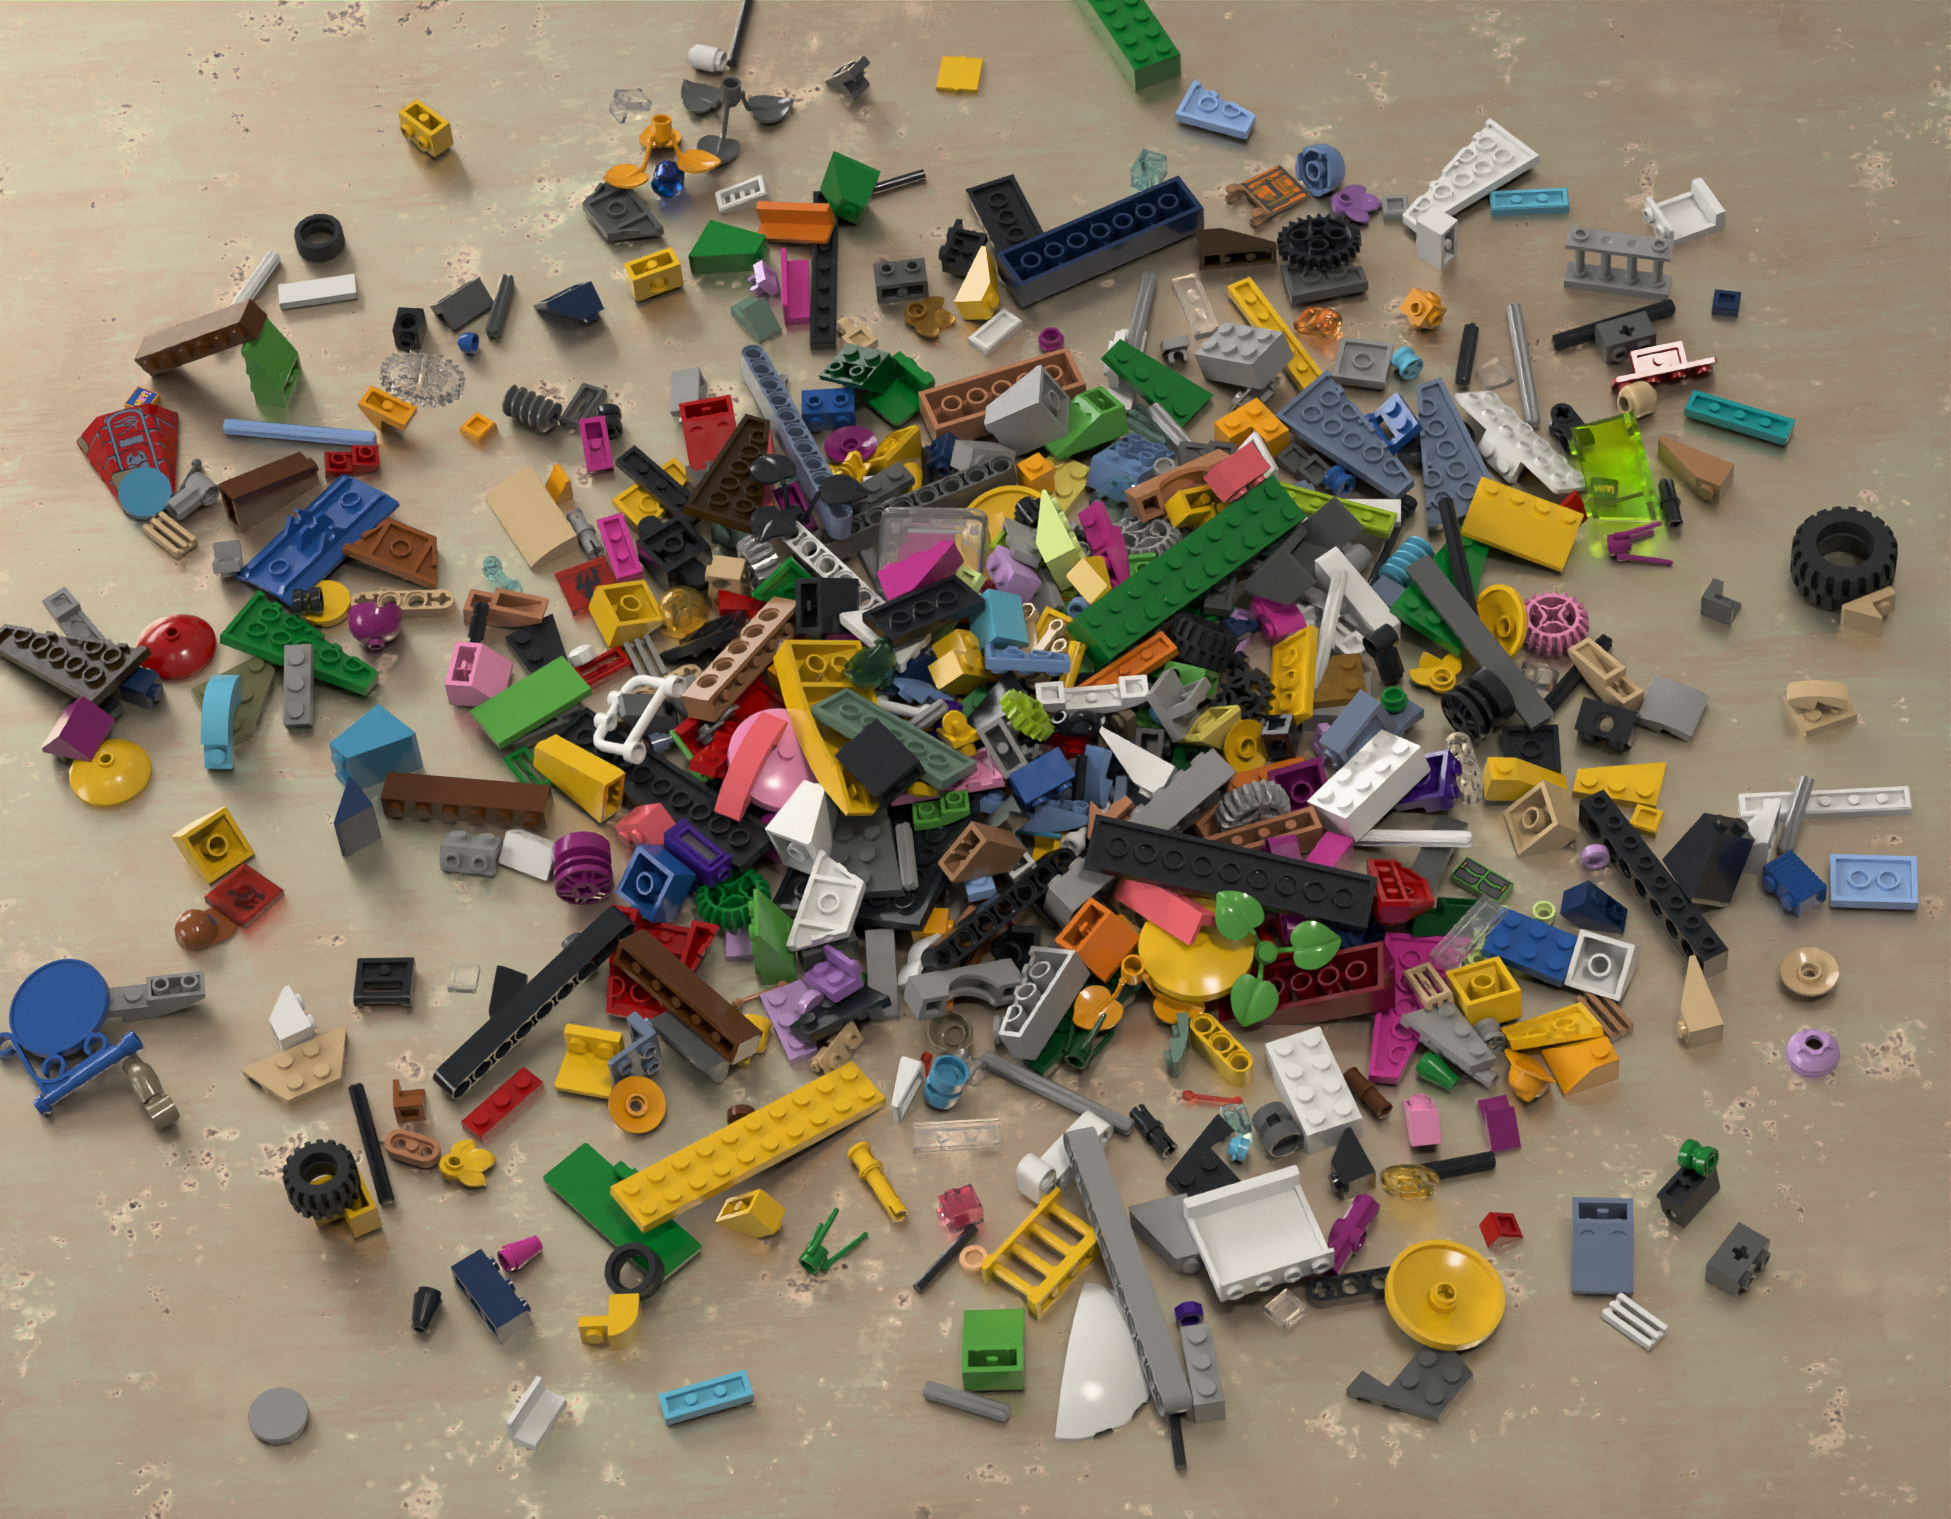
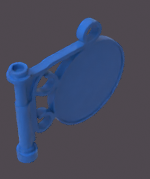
M78 959L56 960L43 965L30 974L18 988L11 1003L9 1023L12 1034L8 1032L0 1033V1046L3 1042L11 1040L15 1047L14 1049L10 1046L6 1050L0 1051V1058L9 1059L16 1054L17 1050L27 1071L41 1089L43 1095L40 1093L36 1095L37 1099L33 1101V1104L42 1116L46 1113L51 1114L53 1112L52 1105L75 1089L78 1090L127 1055H136L145 1049L143 1043L133 1030L122 1036L123 1040L118 1045L113 1044L112 1046L110 1040L104 1034L98 1033L104 1025L110 1008L109 987L104 977L92 965ZM98 1041H103L101 1049L93 1054V1045ZM22 1047L35 1056L47 1058L42 1064L41 1071L48 1079L37 1076ZM84 1048V1052L89 1057L69 1070V1064L63 1056ZM56 1063H61L59 1076L49 1079L51 1067Z

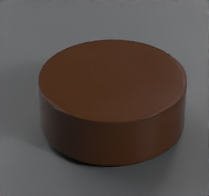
M746 1104L734 1105L727 1111V1123L729 1125L756 1110Z

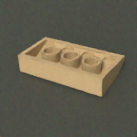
M531 466L511 475L485 496L489 507L531 570L580 549L577 534Z

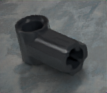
M1385 623L1363 637L1362 643L1366 652L1374 658L1381 681L1388 683L1401 679L1405 670L1396 647L1399 644L1398 634L1391 625Z

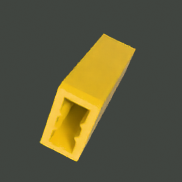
M556 734L540 741L535 746L533 766L599 823L604 822L621 811L625 772Z

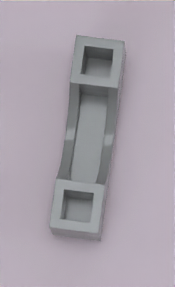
M1011 958L908 977L903 998L918 1021L944 1016L947 1002L958 996L978 997L989 1002L994 1007L1014 1003L1015 997L1013 993L1016 986L1021 985L1023 976Z

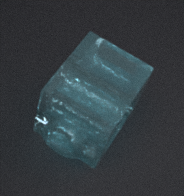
M1143 149L1130 169L1131 187L1143 191L1163 182L1168 174L1167 156Z

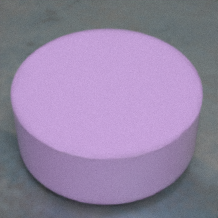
M1601 844L1587 846L1580 853L1582 865L1588 869H1600L1610 862L1609 850Z
M817 989L807 991L798 1003V1011L802 1015L809 1012L825 999V996Z

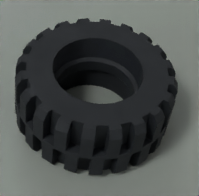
M1841 506L1832 507V510L1829 511L1827 509L1818 511L1817 516L1812 514L1804 520V523L1799 525L1796 535L1793 537L1790 572L1792 573L1794 584L1798 586L1800 593L1805 597L1808 595L1809 600L1814 604L1821 603L1824 608L1832 610V607L1839 608V611L1842 610L1843 604L1888 586L1892 587L1896 573L1898 544L1891 528L1888 525L1884 526L1885 522L1878 516L1874 518L1871 512L1867 510L1861 512L1856 507L1849 506L1848 509H1841ZM1835 551H1847L1859 555L1865 562L1854 566H1840L1827 561L1822 556Z

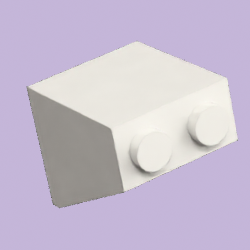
M804 780L765 828L783 864L807 874H811L819 850H823L830 857L839 816L838 808L820 783L814 784Z

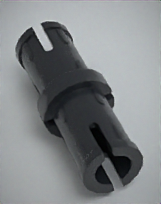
M1144 1104L1138 1105L1141 1111L1135 1106L1130 1111L1129 1117L1143 1131L1145 1140L1151 1141L1163 1158L1169 1157L1166 1151L1173 1155L1177 1151L1178 1145L1165 1132L1164 1124L1156 1120Z

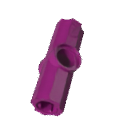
M1357 1194L1344 1217L1338 1218L1333 1224L1327 1246L1335 1251L1334 1267L1321 1273L1326 1277L1340 1275L1352 1254H1357L1361 1250L1366 1240L1367 1230L1380 1211V1204L1373 1197L1367 1194Z

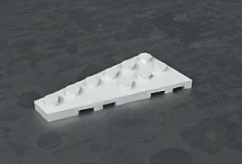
M1489 118L1485 122V128L1481 132H1476L1468 147L1462 148L1441 171L1442 176L1437 181H1432L1429 185V190L1424 196H1419L1402 215L1403 223L1417 233L1416 221L1422 213H1426L1432 206L1452 216L1539 163V155Z

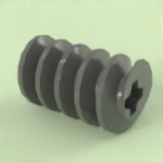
M513 385L504 396L502 410L508 417H513L515 420L528 424L532 428H538L541 432H548L559 421L562 414L561 403L554 404L552 399L545 400L543 395L536 396L534 391L528 392L525 387L518 389L516 385Z

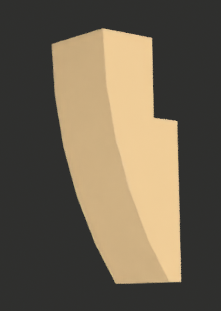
M1590 637L1568 649V655L1604 703L1632 711L1640 708L1644 698V691L1625 676L1626 667Z

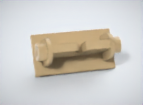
M852 1019L847 1023H843L842 1029L830 1036L826 1041L828 1047L822 1046L818 1053L811 1058L812 1063L810 1067L814 1071L820 1072V1070H823L827 1074L844 1065L864 1040Z

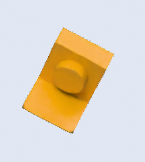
M370 385L358 403L360 410L380 432L387 423L405 431L417 413V406Z

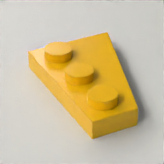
M675 457L660 466L686 488L688 483L685 467ZM636 483L612 499L614 508L623 514V517L637 532L638 523L642 518L656 516L661 520L668 511Z

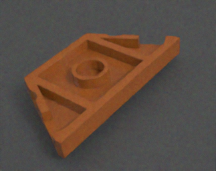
M387 518L380 522L376 528L362 533L361 539L351 545L346 543L342 547V554L428 589L437 590L436 536Z

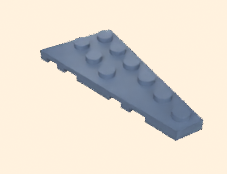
M1328 369L1275 414L1289 429V432L1391 499H1401L1414 487V478L1400 460L1394 458L1388 450V445L1376 435L1374 427L1356 404L1347 398L1345 390L1340 384H1336Z
M1441 377L1416 386L1419 422L1424 428L1420 431L1428 534L1443 529L1438 501L1442 497L1453 498L1458 523H1461L1466 518L1481 476L1492 480Z

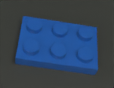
M1503 906L1482 948L1481 956L1488 959L1499 956L1504 965L1561 988L1567 976L1578 936Z

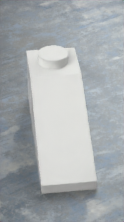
M1101 727L1100 734L1132 781L1140 788L1139 794L1150 799L1151 795L1158 788L1163 787L1165 789L1172 783L1170 780L1178 772L1175 766Z

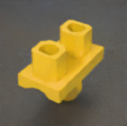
M952 710L946 713L942 720L943 728L936 729L938 737L968 757L976 755L974 741L980 739L977 730L967 724L965 715L960 711Z

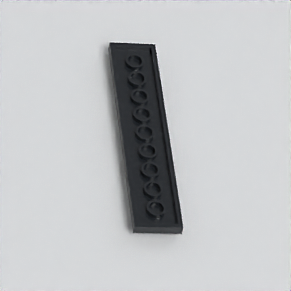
M585 707L555 733L625 772L623 797L635 805L661 803L675 823L686 818L693 828L727 855H732V869L742 875L774 846L765 830L768 826L747 811H745L741 822L715 813L714 809L719 795L718 792L646 745V756L640 764L628 763L622 755L598 750L593 743V736L597 729L594 726V717L597 713ZM616 727L613 731H608L604 740L624 744L629 734Z
M1098 814L1095 816L1083 870L1212 899H1216V894L1221 891H1238L1255 898L1265 911L1366 933L1378 878Z

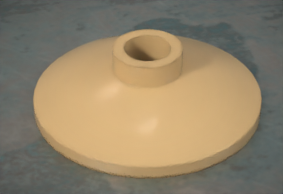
M1800 947L1789 952L1784 957L1780 967V974L1784 984L1793 992L1803 996H1819L1829 992L1836 985L1839 978V967L1834 957L1825 950L1816 947Z

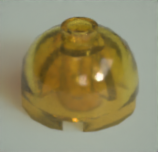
M689 586L669 588L657 601V610L663 619L662 625L659 628L666 637L681 640L710 620L709 607L705 597L695 588Z

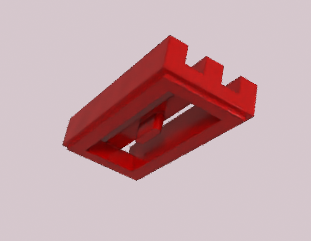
M618 645L597 656L592 661L574 669L590 686L591 690H594L632 670L633 664Z

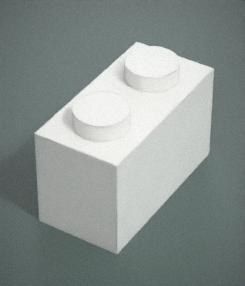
M1432 206L1426 213H1422L1416 221V256L1442 270L1457 256L1458 220Z

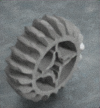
M1160 517L1144 523L1139 519L1135 522L1129 521L1127 526L1119 527L1128 555L1156 552L1157 558L1183 539L1179 528L1173 527L1169 519L1161 520Z
M749 534L738 541L737 555L739 558L746 559L749 582L755 590L781 565L780 559L768 540L758 544L754 535Z
M1265 779L1258 783L1253 780L1250 784L1245 785L1243 783L1241 787L1233 788V792L1224 794L1225 799L1218 802L1219 806L1215 809V817L1219 830L1225 832L1291 812L1290 799L1280 784H1276L1274 781L1267 782Z

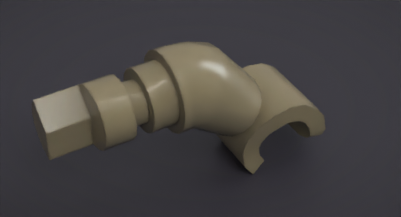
M131 1054L127 1057L122 1065L123 1071L126 1073L127 1080L141 1101L147 1104L144 1107L155 1126L162 1129L176 1122L180 1114L168 1094L162 1096L164 1094L163 1088L152 1067L144 1063L137 1054Z

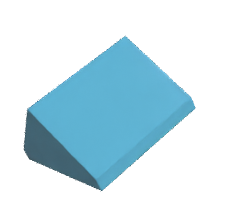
M988 588L980 595L985 599L986 609L968 616L970 631L979 641L978 647L982 656H984V642L994 643V649L1000 650L1007 649L1008 645L1019 648L1029 646L1021 596Z

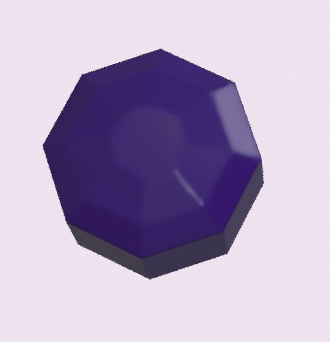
M1182 1302L1174 1308L1176 1324L1181 1327L1198 1325L1204 1321L1202 1304L1198 1302Z

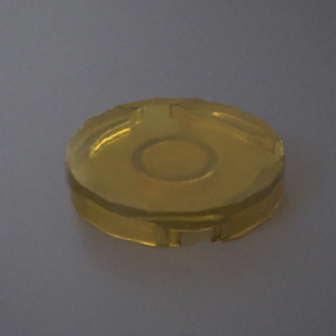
M1398 1164L1389 1166L1380 1173V1187L1389 1195H1393V1192L1400 1193V1198L1419 1200L1429 1198L1434 1194V1191L1438 1192L1439 1175L1432 1169L1424 1166Z

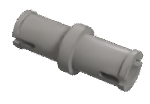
M580 508L574 509L576 517L572 510H570L566 515V519L577 534L578 542L582 543L588 557L591 559L596 558L593 552L594 549L597 555L601 556L604 548L595 536L596 530L593 525L588 524Z

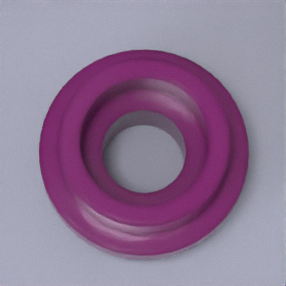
M1046 328L1038 337V345L1047 352L1059 350L1064 345V336L1057 328Z

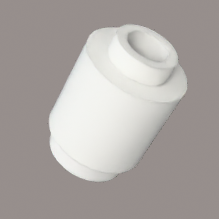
M697 43L694 48L690 49L688 61L691 62V67L713 73L717 71L722 72L726 66L727 54L720 48Z

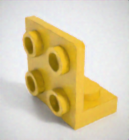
M567 1023L564 1030L567 1050L555 1082V1089L608 1099L613 1086L607 1064L611 1058L625 1049L622 1033Z

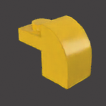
M639 1293L610 1294L608 1315L579 1316L578 1329L581 1342L598 1344L603 1341H609L611 1351L621 1350L632 1344L638 1337L642 1327V1306Z

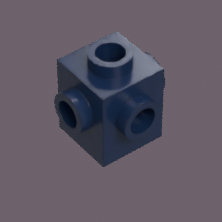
M949 431L933 440L927 450L928 457L925 466L942 478L960 471L950 466L955 440L960 439Z

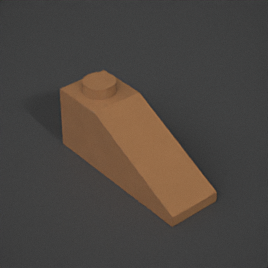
M1660 436L1658 439L1657 457L1694 494L1701 496L1703 499L1720 503L1733 482L1735 464Z

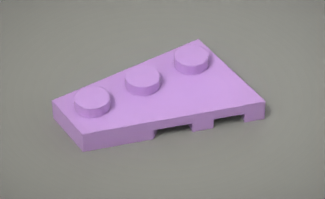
M805 978L759 994L761 1004L772 1023L773 1030L790 1066L810 1060L817 1054V1041L811 1044L793 1036L789 1027L802 1016L798 1011V1003L801 997L807 991L814 989L806 983Z

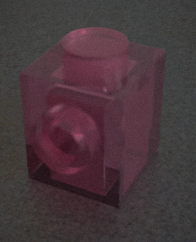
M972 1184L958 1189H950L938 1196L940 1208L936 1209L937 1217L942 1226L947 1225L951 1235L965 1230L969 1224L978 1225L984 1222L983 1207Z

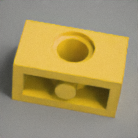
M672 247L623 264L627 286L636 302L684 285L681 263Z

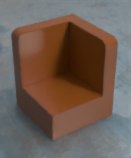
M399 1079L393 1080V1109L397 1123L426 1121L425 1090L402 1091Z

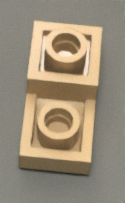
M1826 680L1792 682L1787 686V704L1793 705L1796 708H1805L1813 711L1817 702L1829 707L1845 709L1848 702V684Z

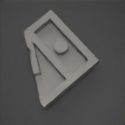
M1006 517L1002 525V531H1007L1006 542L1010 547L1011 557L1029 566L1038 568L1043 557L1036 545L1037 528L1033 529Z

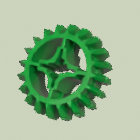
M753 868L745 871L742 875L732 869V874L724 882L718 883L712 889L702 882L701 886L697 887L695 899L698 916L705 923L719 925L724 934L729 929H732L736 934L738 928H743L747 932L748 925L751 924L748 902L754 901L753 889L760 890L766 897L772 900L767 880H764L762 874H756Z

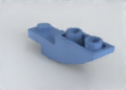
M996 789L984 790L982 794L984 798L980 800V811L991 814L1010 795H1006L1004 792ZM1050 793L1046 796L1048 800L1035 808L1032 805L1025 808L1031 819L1018 831L1057 832L1089 824L1090 805L1085 801H1070L1063 799L1057 794Z

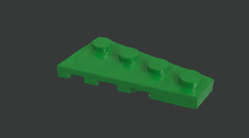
M1121 339L1101 358L1111 370L1150 406L1156 402L1160 403L1181 427L1213 396L1212 393Z

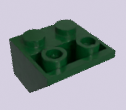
M847 343L822 371L819 378L828 382L884 393L897 378L890 352Z

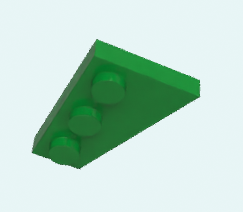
M790 556L751 594L752 597L769 602L773 596L796 600L795 579L813 577Z

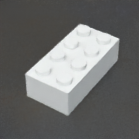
M1380 730L1307 803L1309 807H1314L1322 828L1336 834H1344L1346 837L1354 839V842H1357L1431 769L1420 745L1387 731Z
M1320 1026L1265 1044L1267 1068L1283 1103L1292 1116V1121L1297 1124L1304 1136L1302 1144L1307 1155L1337 1146L1344 1130L1348 1127L1352 1128L1357 1139L1363 1137L1361 1113Z

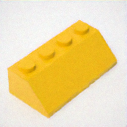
M1481 476L1461 528V535L1562 572L1584 514Z

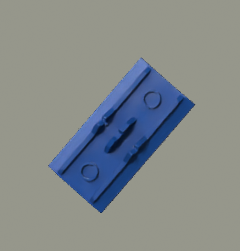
M341 474L304 510L295 508L294 512L297 513V517L294 519L293 516L288 515L285 528L253 557L235 577L278 597L293 608V589L310 591L312 587H315L347 557L342 554L344 544L349 543L351 545L361 539L362 533L376 528L400 504L388 494L351 476Z

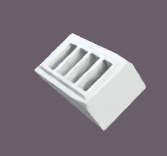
M763 175L715 192L721 214L756 208L758 201L772 202L770 190ZM725 198H730L731 202L726 203Z
M905 1056L901 1057L891 1104L894 1122L900 1123L903 1120L924 1081L922 1063Z

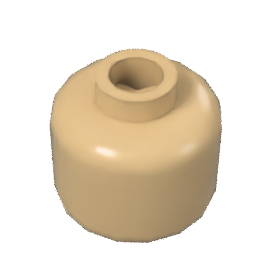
M1638 381L1626 385L1619 392L1617 406L1620 412L1628 418L1637 419L1654 412L1656 409L1657 392L1646 381Z

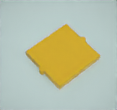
M964 55L960 57L942 56L936 91H949L955 94L959 92L977 93L983 58L965 57Z

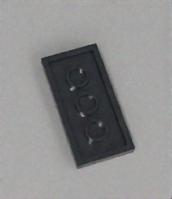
M1013 174L965 189L966 197L984 232L988 235V240L995 254L1044 233Z
M952 574L863 612L862 622L893 649L986 609L985 599L956 574Z

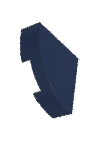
M1230 617L1221 621V626L1233 633L1239 643L1260 631V625L1252 619L1247 621Z

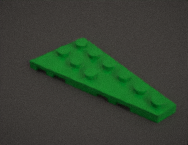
M1461 535L1476 597L1489 545ZM1445 543L1432 559L1456 588L1447 543ZM1412 582L1394 602L1389 612L1458 657L1463 644L1414 582Z
M260 590L252 596L220 634V644L284 666V645L312 644L314 646L313 677L364 696L378 682V671L356 656L350 657L345 654L343 647L336 642L334 644L329 643L325 640L324 634L298 616L289 615L282 610L283 606L276 601L271 603L265 599V594Z

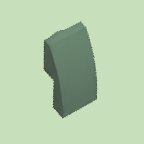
M1188 1012L1176 1013L1177 1025H1172L1173 1038H1169V1050L1164 1051L1166 1068L1172 1067L1174 1079L1180 1078L1189 1054Z

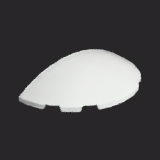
M1085 1282L1083 1285L1066 1355L1055 1441H1084L1093 1439L1096 1433L1109 1428L1115 1431L1131 1421L1133 1413L1143 1402L1147 1404L1152 1396L1116 1292L1108 1287Z

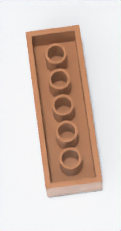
M1069 348L1059 349L918 392L920 413L932 440L937 439L948 431L960 440L968 441L992 434L986 430L984 425L986 406L1039 365H1042L1067 393L1070 401L1077 394L1085 392L1086 383Z

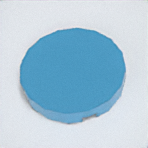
M149 467L137 468L126 474L120 483L118 491L120 503L126 513L134 518L143 520L152 519L151 517L157 516L161 511L165 512V503L172 498L171 485L165 474Z

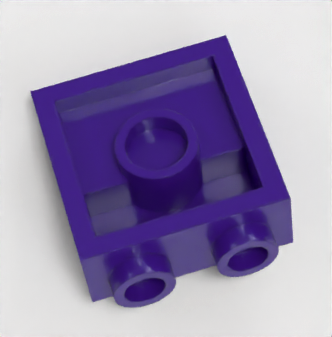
M1449 749L1424 754L1431 771L1393 806L1397 812L1423 807L1428 813L1453 808L1454 800L1458 799L1460 795L1456 778L1462 775V765Z

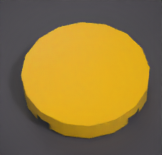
M320 581L315 587H321L324 613L314 614L313 612H307L304 616H301L302 620L314 627L315 625H321L324 628L339 624L347 618L351 607V596L348 589L336 581Z

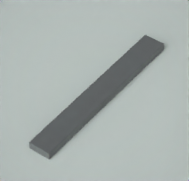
M1427 554L1406 567L1407 575L1481 668L1492 671L1504 682L1513 696L1516 713L1531 732L1555 719L1553 710L1430 555Z

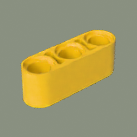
M1208 1013L1194 1015L1190 1021L1191 1043L1194 1048L1234 1087L1243 1088L1250 1085L1254 1078L1251 1054L1212 1015Z

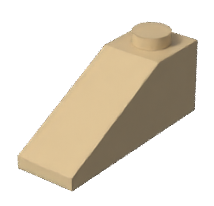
M1695 955L1689 957L1680 1021L1676 1022L1679 1037L1681 1039L1685 1038L1689 1049L1722 1041L1724 1027L1722 1018Z

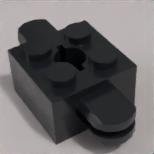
M680 514L665 523H662L656 516L642 518L638 523L639 539L636 540L639 562L669 593L684 584L695 595L707 593L709 581H705V572L707 565L712 564L713 558L711 546Z

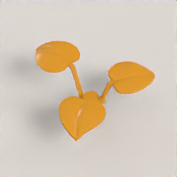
M658 114L651 118V124L639 137V143L647 148L642 166L638 168L632 164H619L610 168L605 176H603V179L612 186L624 189H632L644 185L649 179L644 171L647 167L651 149L657 147H674L677 157L680 158L677 160V167L691 174L709 171L719 166L721 160L706 151L690 149L682 153L678 146L681 142V134L672 128V118L666 114Z
M1119 914L1117 917L1140 937L1142 930L1126 919L1125 916ZM1137 945L1132 953L1122 960L1121 978L1112 995L1107 988L1099 985L1086 987L1079 993L1075 1001L1073 1023L1082 1029L1091 1031L1100 1015L1106 1013L1107 1016L1099 1031L1115 1026L1123 1015V1006L1115 999L1118 998L1125 983L1137 985L1141 981H1145L1152 994L1157 996L1153 1003L1155 1014L1160 1020L1169 1024H1177L1176 1013L1188 1012V1019L1190 1020L1194 1015L1202 1013L1205 1010L1204 1002L1179 1000L1156 990L1149 979V974L1144 973L1145 964L1138 955Z

